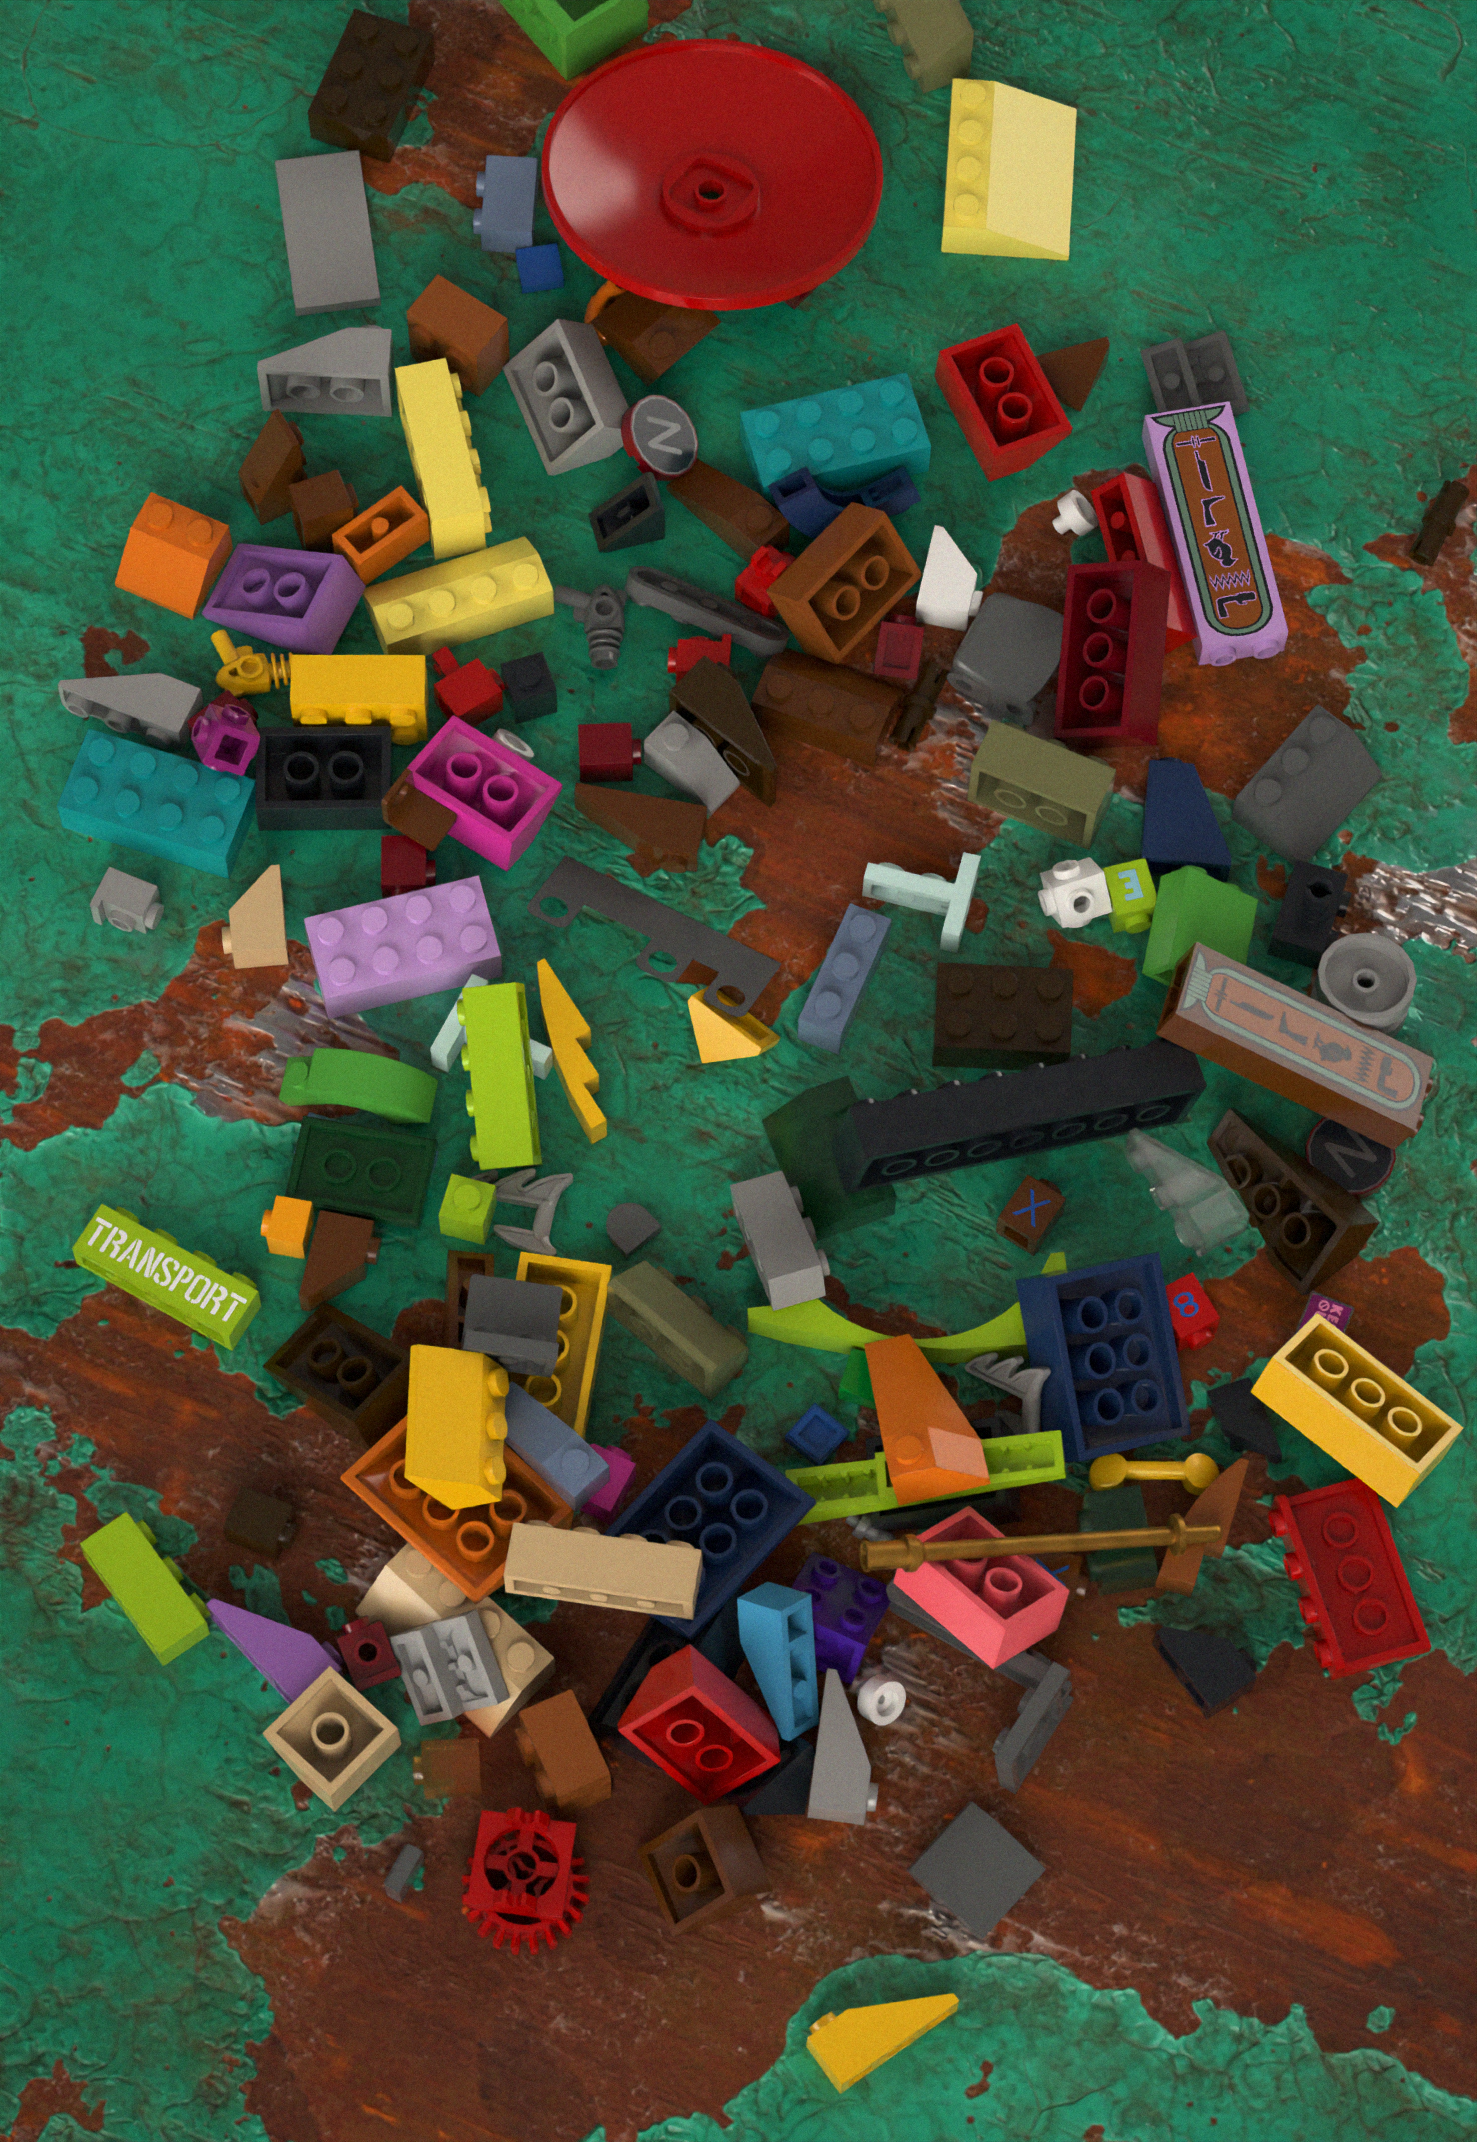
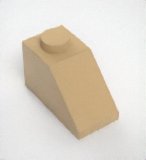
M280 864L270 865L229 910L230 926L222 927V942L224 954L232 953L235 969L289 964Z

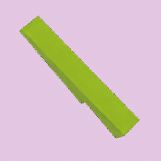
M1061 1430L982 1439L981 1443L991 1484L900 1506L898 1505L890 1479L885 1452L875 1453V1459L785 1470L786 1477L816 1500L815 1506L797 1525L1066 1478Z

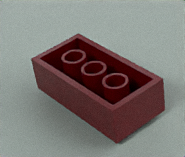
M1144 560L1068 565L1054 739L1081 749L1157 746L1171 582L1170 571Z

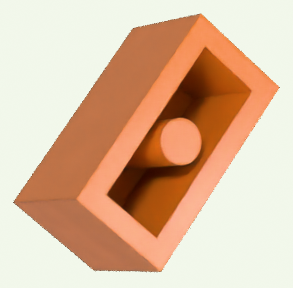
M401 485L332 534L334 554L344 556L365 586L430 540L428 515Z

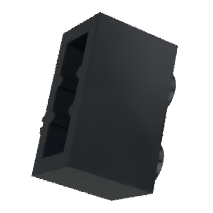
M1297 859L1271 937L1267 955L1318 970L1323 953L1334 941H1337L1340 933L1332 930L1335 917H1345L1352 893L1344 891L1348 875Z

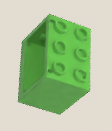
M498 0L566 81H569L648 30V0Z

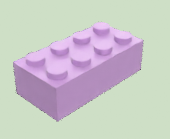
M479 875L304 918L307 942L328 1019L465 986L471 974L485 980L503 976L501 954Z

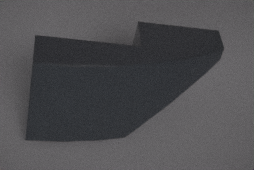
M1250 1377L1206 1391L1207 1404L1223 1436L1230 1438L1231 1450L1242 1453L1244 1449L1266 1455L1267 1462L1273 1464L1282 1462L1280 1447L1261 1400L1250 1392L1254 1387Z

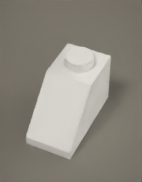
M935 525L917 599L915 617L918 618L917 622L966 632L969 617H976L980 611L983 592L975 590L977 573L945 528Z

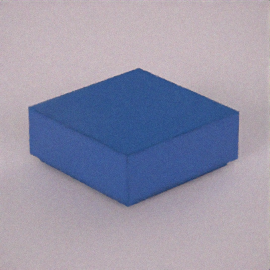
M557 243L515 249L522 294L564 288V277Z
M814 1403L785 1435V1441L815 1466H823L848 1439L850 1431L818 1404Z

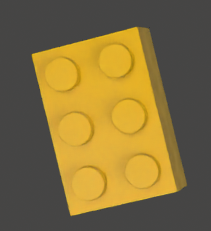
M291 655L290 707L293 727L391 726L392 742L395 744L412 745L418 741H428L429 690L425 655Z

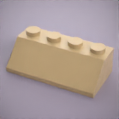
M408 1542L385 1565L355 1610V1614L359 1617L368 1615L370 1623L380 1620L388 1638L394 1634L426 1623L477 1609L510 1698L497 1705L467 1711L463 1714L491 1739L556 1672L555 1657L490 1597L487 1596L477 1604L473 1603Z

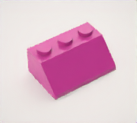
M454 715L407 767L413 772L415 789L457 815V821L448 832V835L506 872L532 844L563 785Z

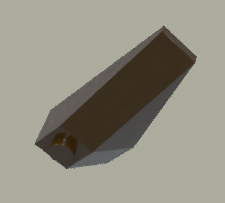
M1229 1108L1206 1142L1230 1188L1238 1191L1249 1213L1245 1216L1251 1227L1258 1228L1269 1248L1265 1253L1272 1266L1301 1295H1308L1356 1258L1380 1223L1350 1192L1236 1108Z

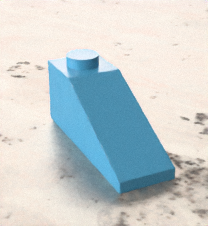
M766 1582L737 1598L740 1643L781 1738L790 1741L819 1724L811 1594Z

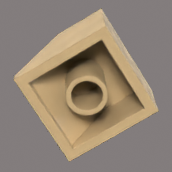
M331 1666L263 1732V1736L300 1780L333 1811H336L401 1745L398 1728Z

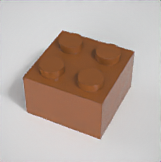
M439 274L435 276L407 310L410 353L417 363L446 358L449 373H458L462 391L468 390L480 397L502 371V367L510 361L508 319Z
M572 1689L519 1711L520 1728L515 1729L518 1739L516 1745L526 1767L535 1765L537 1769L534 1772L537 1781L535 1787L546 1810L554 1807L559 1820L612 1797L610 1771Z

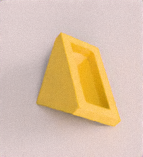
M709 986L691 995L687 1002L702 1063L758 1056L777 1045L781 1039L780 1036L748 1012L744 1016L736 1017L706 1002L704 993ZM717 990L716 995L721 1003L731 1007L739 1006L721 991Z

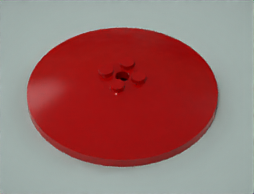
M687 39L658 43L631 51L597 68L577 84L559 105L550 121L542 151L541 183L548 212L559 234L581 260L598 274L619 287L660 303L698 310L729 311L762 307L794 298L819 286L843 269L862 248L875 225L881 203L883 162L874 131L864 113L846 92L823 73L796 58L767 47L724 39ZM715 192L720 197L717 199H706L700 194Z

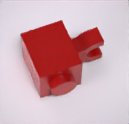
M770 544L767 547L762 545L751 556V563L735 579L734 599L745 608L773 619L779 611L766 590L796 559L786 551L780 553Z
M447 646L432 654V659L435 662L433 670L441 679L433 684L435 704L447 720L454 715L474 728L503 710L502 692L505 691V686L493 668L487 670L479 658L460 667Z

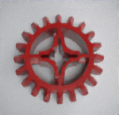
M520 1830L512 1831L514 1839L509 1841L506 1840L505 1835L501 1836L496 1841L497 1847L494 1849L491 1846L488 1854L506 1856L510 1850L517 1848ZM535 1832L532 1850L538 1857L551 1863H558L552 1844L547 1840H540L541 1835ZM518 1854L509 1861L508 1871L514 1878L517 1879L518 1873L521 1880H525L534 1874L535 1869L526 1867L520 1857H517L526 1854ZM470 1856L467 1861L468 1867H470L471 1870L474 1857ZM583 1857L572 1858L562 1921L528 1916L534 1924L520 1925L506 1921L497 1915L495 1911L472 1908L466 1914L468 1922L476 1923L484 1920L477 1929L480 1938L487 1937L493 1931H496L492 1942L493 1947L496 1949H500L506 1939L512 1940L511 1953L514 1955L520 1953L521 1942H529L531 1954H538V1940L544 1938L547 1946L550 1949H555L557 1947V1940L554 1933L558 1931L563 1937L569 1939L573 1935V1930L566 1920L582 1923L584 1913L575 1906H585L590 1903V1895L579 1891V1889L590 1885V1877L586 1874H576L585 1866ZM486 1870L488 1879H490L494 1872L493 1870ZM471 1873L462 1875V1885L469 1888ZM539 1877L534 1882L536 1884L533 1887L534 1897L543 1895L554 1883L555 1879ZM508 1881V1883L499 1890H508L510 1892L511 1883ZM468 1891L461 1895L463 1905L467 1903Z

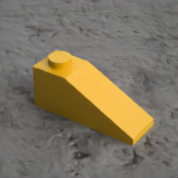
M954 1993L847 2009L837 2017L833 2012H829L809 2028L812 2035L807 2037L806 2047L841 2094L956 2012L959 2000Z

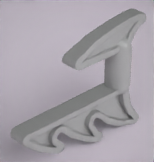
M529 1168L494 1183L493 1185H496L497 1201L537 1208L532 1230L497 1224L494 1226L495 1235L527 1252L557 1257L556 1249L550 1243L549 1234L557 1202L561 1193L573 1183V1175L571 1173L551 1175L524 1187L528 1181L536 1177V1170ZM491 1170L475 1175L471 1179L492 1184L498 1179V1172Z
M996 1352L979 1356L965 1365L967 1372L1022 1398V1417L1006 1409L995 1412L994 1417L999 1416L1015 1435L1040 1432V1395L1043 1383L1051 1373L1049 1367L1034 1366L1017 1373L1018 1367L1024 1362L1023 1357L1015 1356L994 1365V1362L998 1359Z

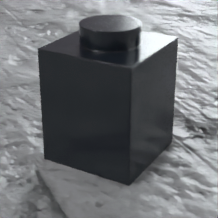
M543 651L501 664V678L505 686L504 693L515 724L557 712L556 687Z

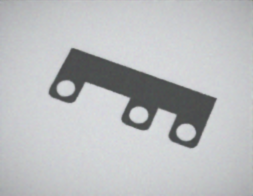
M567 856L563 858L527 905L529 913L560 928L567 927L581 908L586 905L652 938L636 959V965L641 970L665 982L677 981L692 960L719 972L704 993V999L709 1004L736 1017L744 1016L781 966V963ZM547 897L559 898L567 904L568 912L563 917H549L541 911L540 902ZM658 951L669 953L676 959L677 966L671 972H659L650 966L649 956ZM722 986H734L743 992L745 1001L740 1006H727L718 1000L716 992Z

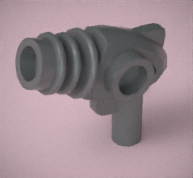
M605 583L597 586L591 594L557 585L554 592V602L574 607V620L578 623H584V631L587 634L586 640L589 643L590 651L588 655L591 658V665L602 670L615 668L621 655L619 649L621 647L620 643L623 640L622 634L625 631L624 608L627 601V592L615 590L612 586Z

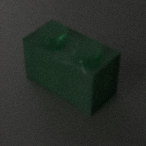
M1140 1485L1087 1493L1084 1495L1082 1509L1076 1510L1078 1532L1149 1528ZM1153 1546L1090 1550L1091 1554L1085 1555L1089 1582H1097L1100 1596L1155 1587L1159 1573Z

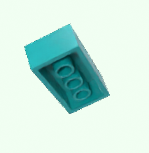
M907 372L740 412L739 437L756 491L774 508H778L768 485L807 466L811 476L820 485L830 490L843 492L864 487L902 467H905L909 476L929 471L931 444Z
M88 728L58 801L57 808L63 828L229 879L256 813V780L228 771H216L202 763Z

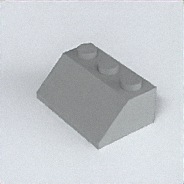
M557 319L502 367L548 475L555 476L610 457L623 446L621 435L622 418L629 407L593 325Z

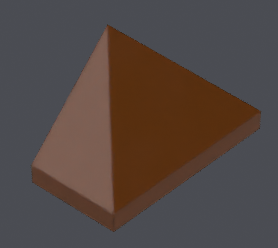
M1107 336L1035 356L1060 403L1081 412L1107 365L1110 342Z

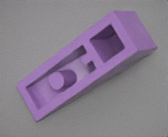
M214 1598L206 1604L211 1615L209 1617L289 1705L329 1666L344 1678L342 1668L340 1667L344 1660L327 1641L320 1645L310 1634Z

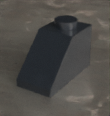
M1162 1627L1155 1633L1152 1645L1207 1720L1253 1689L1257 1679L1254 1673L1257 1671L1256 1664L1243 1647L1236 1649L1230 1639Z

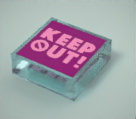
M1312 1291L1295 1334L1316 1313L1320 1314L1345 1334L1355 1307Z

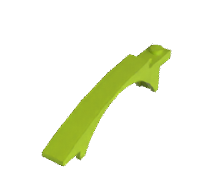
M1064 1252L1050 1253L1040 1274L1067 1269ZM818 1298L773 1311L771 1305L747 1308L748 1332L800 1346L850 1355L852 1348L865 1351L864 1344L894 1337L865 1329L846 1320L832 1311ZM1019 1301L992 1321L975 1329L940 1338L913 1339L928 1362L964 1363L992 1352L998 1354L996 1361L1006 1360L1015 1356L1029 1359Z

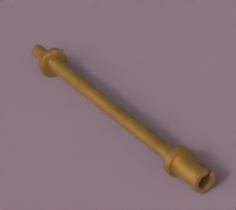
M1171 1514L1167 1526L927 1543H923L914 1534H904L901 1540L862 1541L859 1555L860 1564L864 1572L903 1568L906 1573L916 1572L924 1562L1162 1545H1168L1170 1552L1174 1556H1182L1185 1553L1186 1544L1219 1541L1223 1536V1529L1215 1523L1185 1525L1183 1518L1179 1514Z

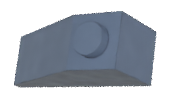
M514 1381L509 1384V1392L505 1399V1418L508 1433L504 1441L577 1512L610 1481L609 1465L572 1428Z

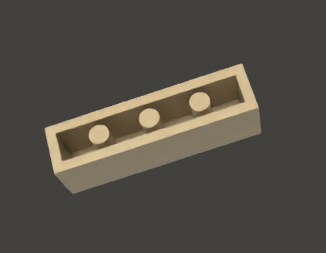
M530 1520L526 1524L514 1522L504 1570L505 1590L507 1593L693 1620L702 1573V1550L694 1549L691 1544L683 1541H669L666 1544L647 1542L644 1537L635 1534H622L618 1538L601 1535L597 1530L587 1527H576L570 1531L556 1529L551 1524L540 1520Z

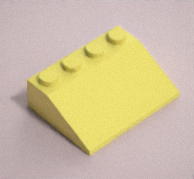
M953 78L941 252L1068 261L1077 109L996 81Z

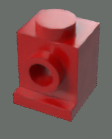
M723 634L722 642L713 641L703 636H695L688 640L678 639V647H669L668 673L676 674V684L704 655L715 664L722 662L730 668L731 634Z

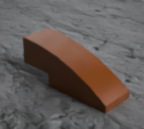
M1239 1458L1222 1472L1198 1497L1183 1518L1185 1525L1208 1523L1220 1525L1223 1529L1222 1538L1216 1542L1186 1544V1550L1182 1556H1174L1168 1546L1157 1577L1156 1588L1191 1598L1203 1555L1221 1560L1249 1460Z

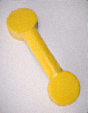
M1113 1453L1097 1457L1090 1466L1088 1478L1092 1488L1105 1495L1118 1492L1123 1487L1125 1479L1181 1480L1188 1492L1200 1496L1219 1476V1469L1212 1458L1202 1453H1194L1186 1461H1126L1122 1455Z

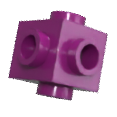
M210 703L205 715L199 716L195 721L191 734L193 745L204 765L216 771H228L240 776L244 775L250 760L256 755L261 738L250 714L246 710L232 704H226L223 708Z

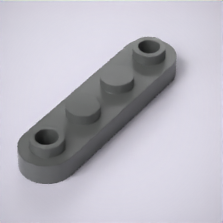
M635 566L629 570L624 588L635 603L646 607L653 606L669 613L674 620L680 623L694 624L708 630L713 637L722 640L723 634H731V641L749 648L752 654L761 658H772L775 653L785 651L790 633L782 624L657 569L647 566Z

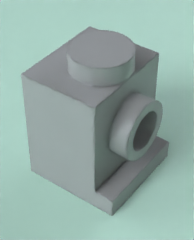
M111 867L106 871L90 903L95 923L102 925L105 918H108V921L113 926L126 932H132L135 929L147 934L149 928L156 929L164 912V905L161 903L158 886Z

